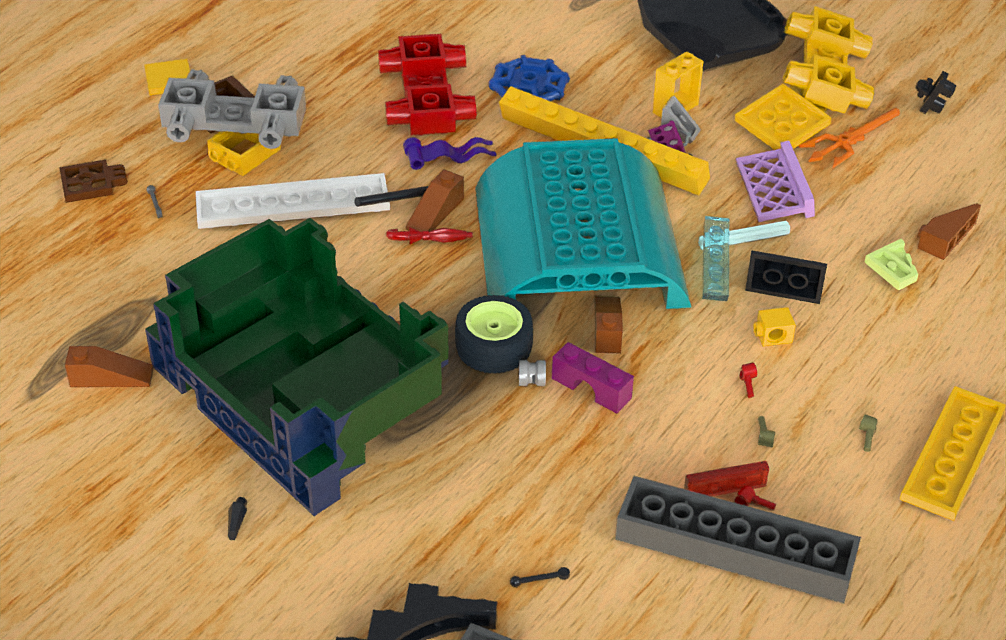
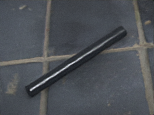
M428 186L356 197L354 202L356 207L421 197Z

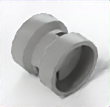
M519 360V386H528L529 384L546 386V360H537L535 363H530L528 360Z

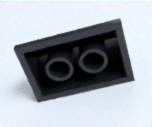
M752 250L745 291L820 304L827 263Z

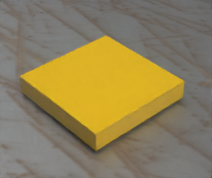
M188 59L144 64L149 95L163 94L169 78L186 79L190 72Z

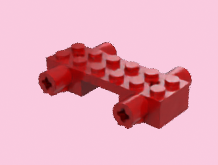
M441 34L398 36L399 46L378 50L379 72H401L405 98L385 102L387 126L409 124L411 135L446 134L456 132V121L477 118L475 96L452 94L451 84H448L446 69L466 68L465 45L443 43Z

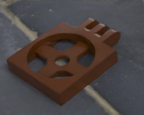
M106 159L59 167L66 203L113 195V187L124 186L128 183L124 165L107 166ZM84 178L90 179L89 181L82 182V179ZM106 181L104 186L92 188L95 182ZM77 185L83 187V190L70 191L68 187Z

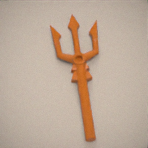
M893 108L857 129L850 127L848 132L844 131L839 136L825 133L800 144L799 148L815 147L816 143L825 139L836 142L820 152L814 151L809 159V162L822 160L824 155L838 147L847 151L840 157H834L833 169L854 154L851 144H857V141H864L865 134L897 117L900 111L898 108Z

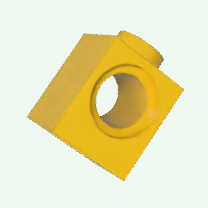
M788 307L758 310L757 321L753 324L755 336L759 337L762 346L789 344L793 342L796 324Z

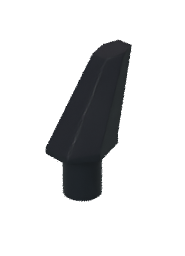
M238 497L236 502H233L229 507V540L236 539L247 512V500L244 497Z

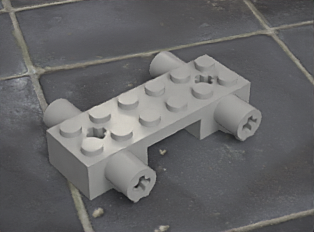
M192 69L186 79H168L158 104L162 127H167V136L178 143L187 141L192 129L212 130L218 132L259 134V142L262 146L275 149L281 145L284 135H299L306 112L305 86H298L297 81L292 76L281 75L275 85L259 84L255 98L217 96L214 80H209L208 75L203 70Z

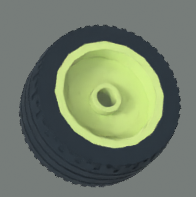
M500 295L478 297L467 302L459 310L455 323V344L459 357L467 366L484 373H504L518 368L519 360L528 359L533 345V321L527 307L518 302V300Z

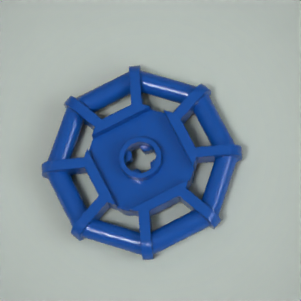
M521 55L518 59L506 63H498L495 66V73L488 84L489 88L496 91L501 97L507 92L504 87L507 86L509 88L511 86L545 100L553 101L555 99L561 100L564 97V89L570 77L567 72H563L557 67L552 59L542 60ZM552 82H558V83H557V86H556V85H553V84H551V83H552Z

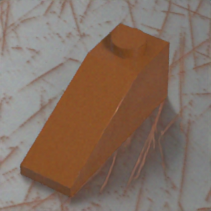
M443 169L429 184L408 221L406 230L409 231V227L421 232L434 230L464 199V177Z
M975 203L932 218L927 225H922L918 232L917 238H920L918 249L944 260L977 223L981 205Z
M595 296V353L621 354L623 321L620 297Z
M69 346L65 362L70 387H150L152 364L97 346Z

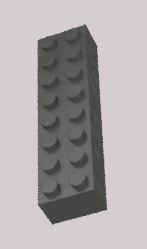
M633 476L617 517L615 540L844 604L861 537Z

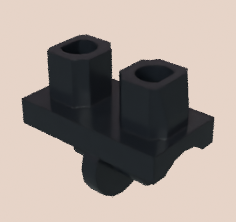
M942 71L933 85V79L931 78L927 80L921 79L915 85L918 91L917 96L919 98L925 96L920 112L926 114L930 109L940 114L946 100L938 97V95L941 94L951 98L957 86L947 80L948 73Z

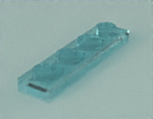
M705 216L702 299L728 300L730 218Z

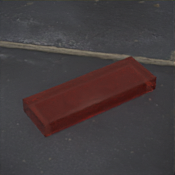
M767 461L687 474L685 476L684 489L707 496H716L738 492L744 486H750L753 489L766 487L769 466Z

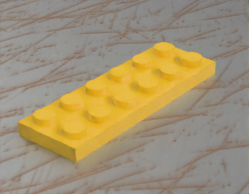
M954 386L901 492L900 500L954 521L1000 423L1006 404Z

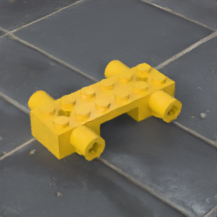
M814 6L811 14L792 12L786 22L784 33L804 39V63L797 61L789 62L784 72L783 83L803 89L804 99L813 105H819L831 111L845 114L849 104L867 109L874 95V87L855 78V67L848 65L847 56L851 54L866 59L873 44L872 37L855 29L853 18Z

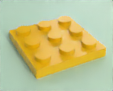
M781 84L736 113L735 121L776 150L781 149L780 142L790 141L792 148H796L831 124V117L785 84Z

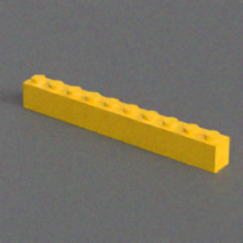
M510 86L499 101L503 119L558 141L618 138L619 143L631 146L649 158L656 167L661 181L698 196L710 180L709 164L705 160Z

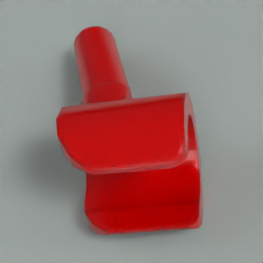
M753 362L743 364L739 374L740 379L744 380L748 398L754 397L752 378H756L758 374L756 365Z
M750 486L742 487L734 500L735 503L748 506L752 502L775 510L776 503L757 496L754 489Z

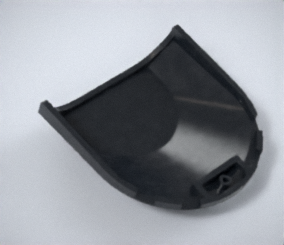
M638 0L644 28L677 57L688 52L703 61L702 72L770 53L780 47L786 37V33H784L785 25L783 24L784 16L767 0Z

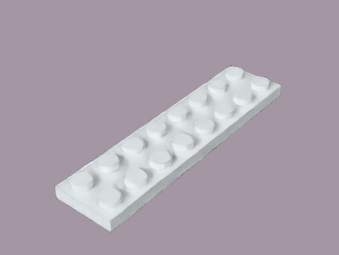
M381 173L196 191L198 229L259 224L268 219L272 221H286L390 210V202L356 207L354 202L356 197L387 193L385 175Z

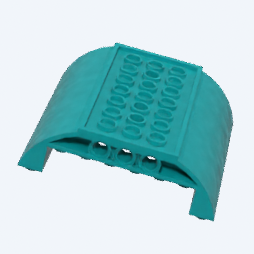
M618 138L524 142L522 147L514 149L494 161L480 177L475 191L487 295H500L516 300V294L661 287L666 309L691 308L661 178L651 160L642 152L631 146L619 143Z

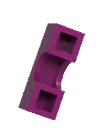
M569 342L553 356L552 379L574 390L582 381L587 382L595 392V402L616 414L632 399L633 375Z

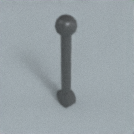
M149 185L146 191L151 195L157 218H161L163 216L155 195L156 188L153 185Z

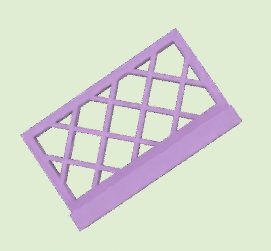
M790 141L780 142L781 149L736 158L737 167L758 222L804 213L805 218L815 216L814 197ZM778 158L775 164L767 162L769 159ZM751 163L755 164L753 169L743 166ZM761 167L770 169L767 174L759 171ZM775 172L784 174L782 178L773 176ZM753 176L761 179L759 183L750 180ZM767 181L776 184L773 188L764 186ZM782 186L790 189L787 193L779 191ZM759 191L767 193L764 198L756 196ZM773 196L781 198L779 203L770 201ZM787 201L797 204L791 207L785 206ZM764 206L773 208L772 211L761 212Z

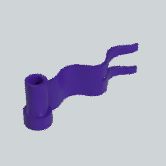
M415 137L408 138L403 143L405 154L408 156L410 166L414 170L421 169L424 166V162L432 161L440 156H448L457 163L467 162L478 153L497 156L496 152L484 147H475L464 154L472 145L477 143L493 145L492 141L480 137L472 138L458 148L453 147L444 140H437L429 145L422 146L421 141Z

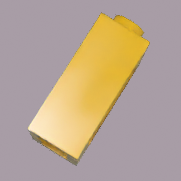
M685 52L656 69L653 113L662 118V109L672 96L677 98L686 111L699 104L703 61ZM680 78L679 91L674 93L675 80Z
M222 131L207 140L209 158L241 176L246 175L281 150V145L275 149L262 146L259 142V134ZM244 139L256 144L241 155L230 150Z

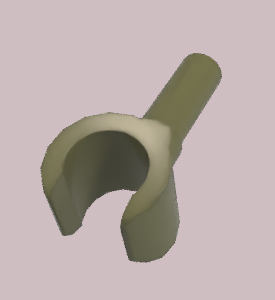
M865 414L859 429L866 431L864 451L869 452L878 420Z
M760 416L758 417L760 427L758 444L773 447L776 431L767 430L765 418Z

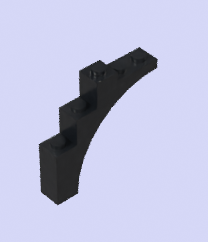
M409 583L404 612L373 610L367 640H428L446 633L467 630L470 623L488 630H496L497 601L439 596V586ZM336 637V640H365L356 637Z

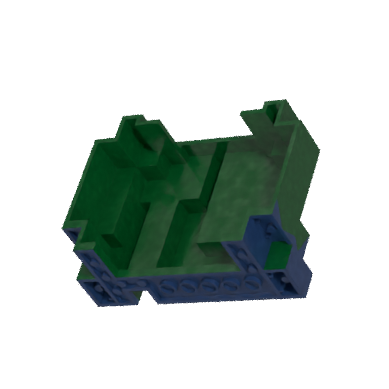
M308 218L285 231L282 226H278L271 219H268L165 274L168 295L153 303L156 323L147 327L145 331L153 368L181 394L194 389L198 409L304 508L315 516L341 499L340 479L366 463L365 443L442 394L441 368L449 364V328L443 318H439L430 310L420 315L416 309H412L405 302L399 304V325L392 316L385 314L374 302L366 299L359 290L351 287L341 276H337L336 250L332 243L327 242L328 233L323 225H319L313 219Z

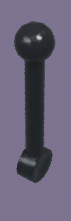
M561 567L558 572L522 578L513 576L510 579V585L519 587L522 583L558 577L566 580L570 576V570L566 567Z

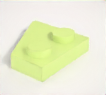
M902 239L867 254L865 258V263L897 290L916 282L918 278L916 267L912 264L910 254L905 252V243Z

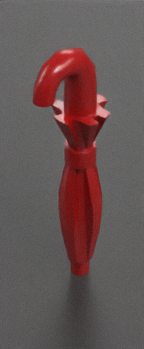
M409 227V231L389 229L386 232V237L394 241H409V244L419 240L446 243L473 238V232L454 228H440L421 232Z

